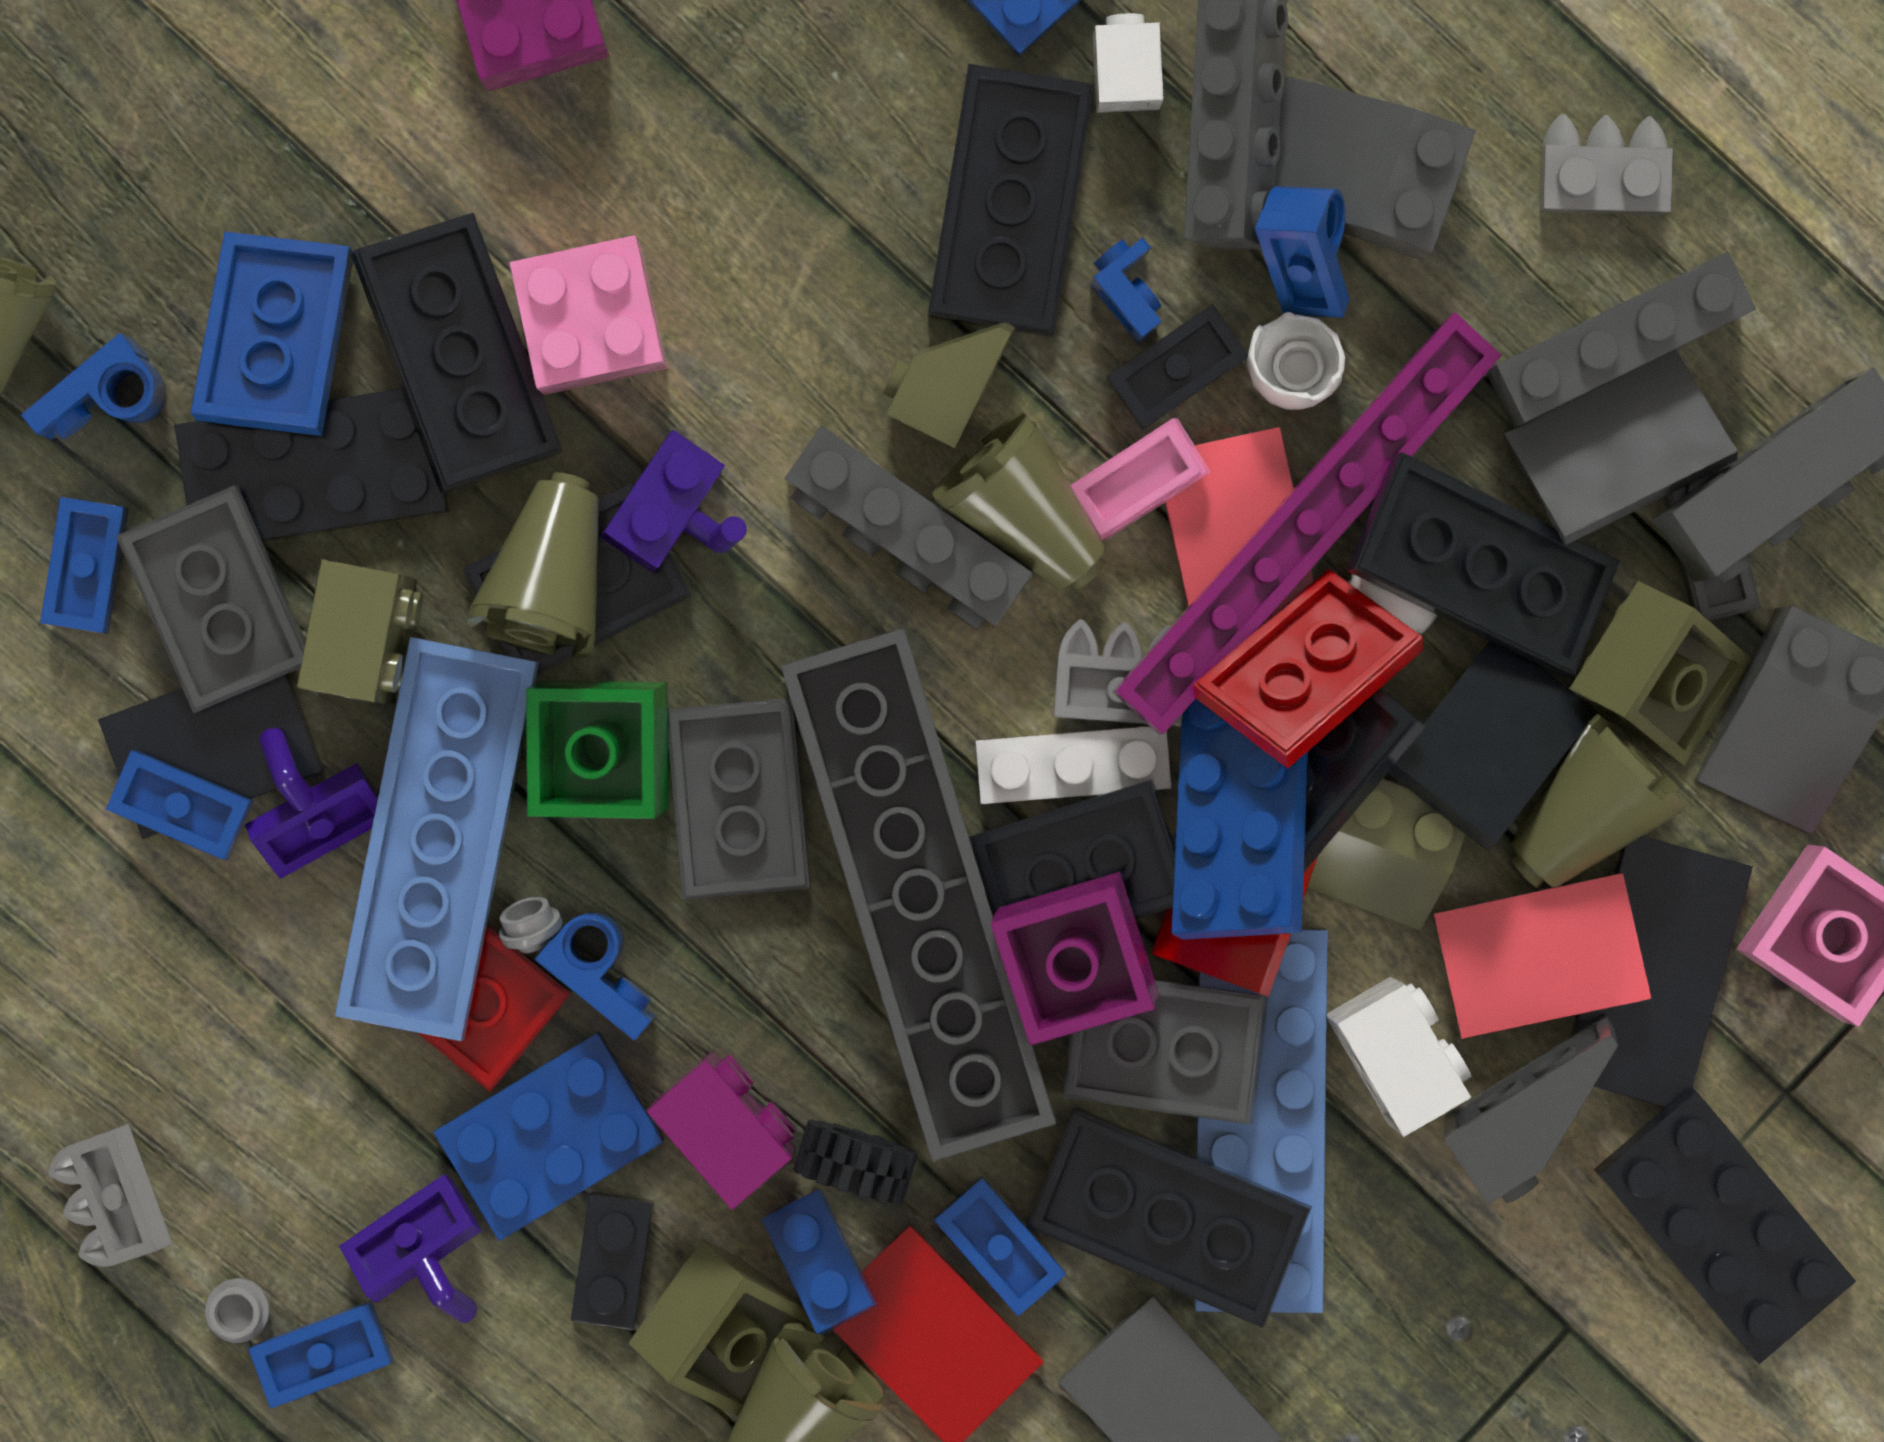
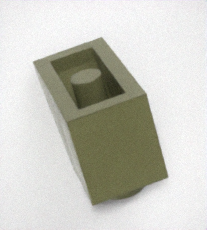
M1002 322L921 350L913 357L910 364L899 360L883 392L884 395L893 399L886 415L956 448L1016 327Z

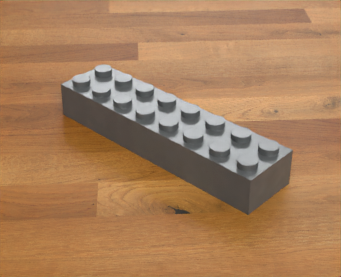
M905 628L781 665L932 1162L1056 1124L1033 1046L1029 1044L991 928L992 912Z

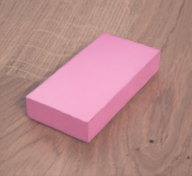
M1172 418L1071 484V487L1101 541H1106L1210 474L1211 471L1179 419Z

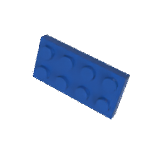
M1196 698L1182 713L1172 934L1184 940L1301 933L1308 752L1287 769Z

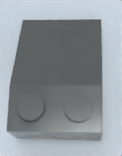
M1288 76L1281 98L1279 129L1281 151L1277 163L1276 186L1340 190L1345 203V234L1424 261L1434 250L1476 130L1415 108Z
M1794 606L1775 608L1752 657L1753 660L1740 682L1695 781L1808 834H1813L1884 715V649Z
M1606 1014L1444 1116V1140L1488 1205L1500 1197L1506 1203L1513 1202L1531 1191L1539 1183L1535 1175L1546 1167L1618 1047L1613 1024Z

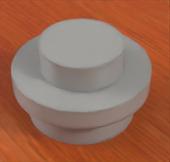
M530 897L513 903L501 913L500 921L502 927L500 928L499 936L506 948L519 949L522 953H532L544 949L549 941L555 938V934L561 929L563 921L559 911L556 908L550 907L546 898Z
M244 1278L229 1279L219 1284L210 1293L205 1306L206 1321L212 1332L222 1340L231 1343L246 1342L255 1338L266 1327L270 1317V1302L265 1291L257 1283Z

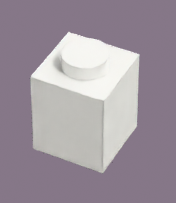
M1135 13L1116 14L1106 17V25H1096L1093 33L1096 113L1160 110L1163 102L1160 22L1145 23L1144 15Z

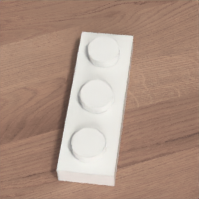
M1150 726L975 741L980 804L1100 795L1152 778L1156 790L1171 789L1167 731L1163 735H1159Z

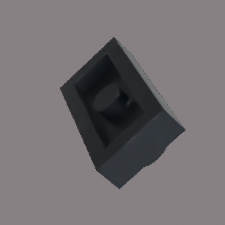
M1211 304L1111 373L1106 379L1143 431L1246 360L1248 354L1215 306Z
M591 1192L589 1194L571 1321L630 1330L635 1329L654 1205L653 1200Z

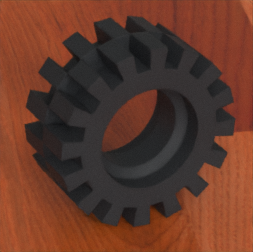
M811 1119L807 1121L793 1170L806 1179L816 1180V1183L835 1187L836 1190L845 1193L850 1192L862 1198H872L879 1202L899 1205V1203H904L918 1153L914 1152L911 1148L903 1147L902 1144L887 1141L885 1138L877 1135L866 1134L864 1131L854 1128L849 1129L835 1123L830 1124L826 1121Z

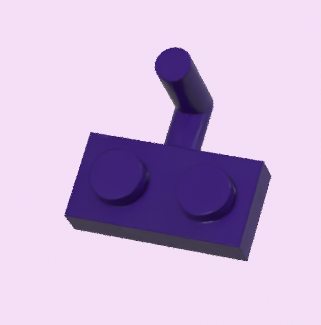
M672 429L600 538L653 573L658 569L682 531H685L714 552L725 553L744 538L747 527L745 522L737 516H730L721 524H718L697 509L725 465Z
M270 728L260 735L259 741L273 781L287 801L246 823L245 827L250 841L279 879L372 829L379 792L358 763L310 788L296 768L284 732L278 728Z
M445 1174L339 1245L366 1297L375 1303H378L417 1276L430 1302L461 1323H467L477 1313V1305L474 1300L450 1284L438 1262L482 1232L455 1182Z

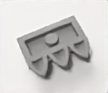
M1560 114L1550 125L1543 139L1541 149L1540 212L1668 215L1671 212L1673 148H1668L1667 140L1659 124L1651 116H1647L1636 128L1629 147H1625L1619 128L1608 115H1604L1592 128L1587 138L1586 146H1581L1580 137L1575 126L1565 114Z
M1079 619L1066 632L1057 656L1053 717L1147 724L1112 692L1142 659L1138 638L1127 623H1122L1113 631L1105 644L1102 656H1099L1095 636L1084 620ZM1171 626L1164 627L1156 635L1148 651ZM1182 714L1171 726H1182Z
M129 1124L66 1146L53 1158L48 1171L49 1176L64 1184L81 1185V1188L75 1191L68 1199L63 1212L64 1217L74 1223L85 1226L96 1225L97 1228L90 1232L83 1240L78 1253L81 1259L95 1266L108 1267L156 1252L173 1244Z

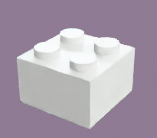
M1389 977L1327 1013L1329 1024L1386 1122L1401 1136L1405 1137L1471 1098L1462 1082L1471 1078L1472 1075L1452 1043L1448 1045L1444 1038L1439 1041L1437 1040L1430 1026L1438 1022L1439 1019L1420 987L1416 989L1412 983L1406 986L1402 982Z

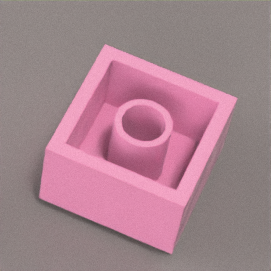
M636 235L509 262L536 388L543 395L668 369L642 246Z
M1807 845L1736 950L1838 1020L1859 1027L1884 991V887L1828 848Z

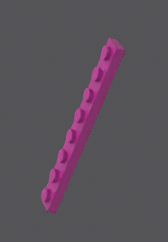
M1456 312L1449 315L1112 692L1155 732L1163 735L1195 700L1193 684L1262 625L1377 496L1392 456L1403 452L1412 457L1502 355Z

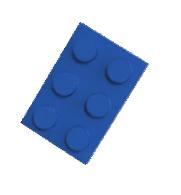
M224 231L190 412L196 421L322 436L353 265L350 246Z
M600 1031L433 1132L498 1241H501L632 1162L665 1140L651 1116L646 1112L647 1109Z

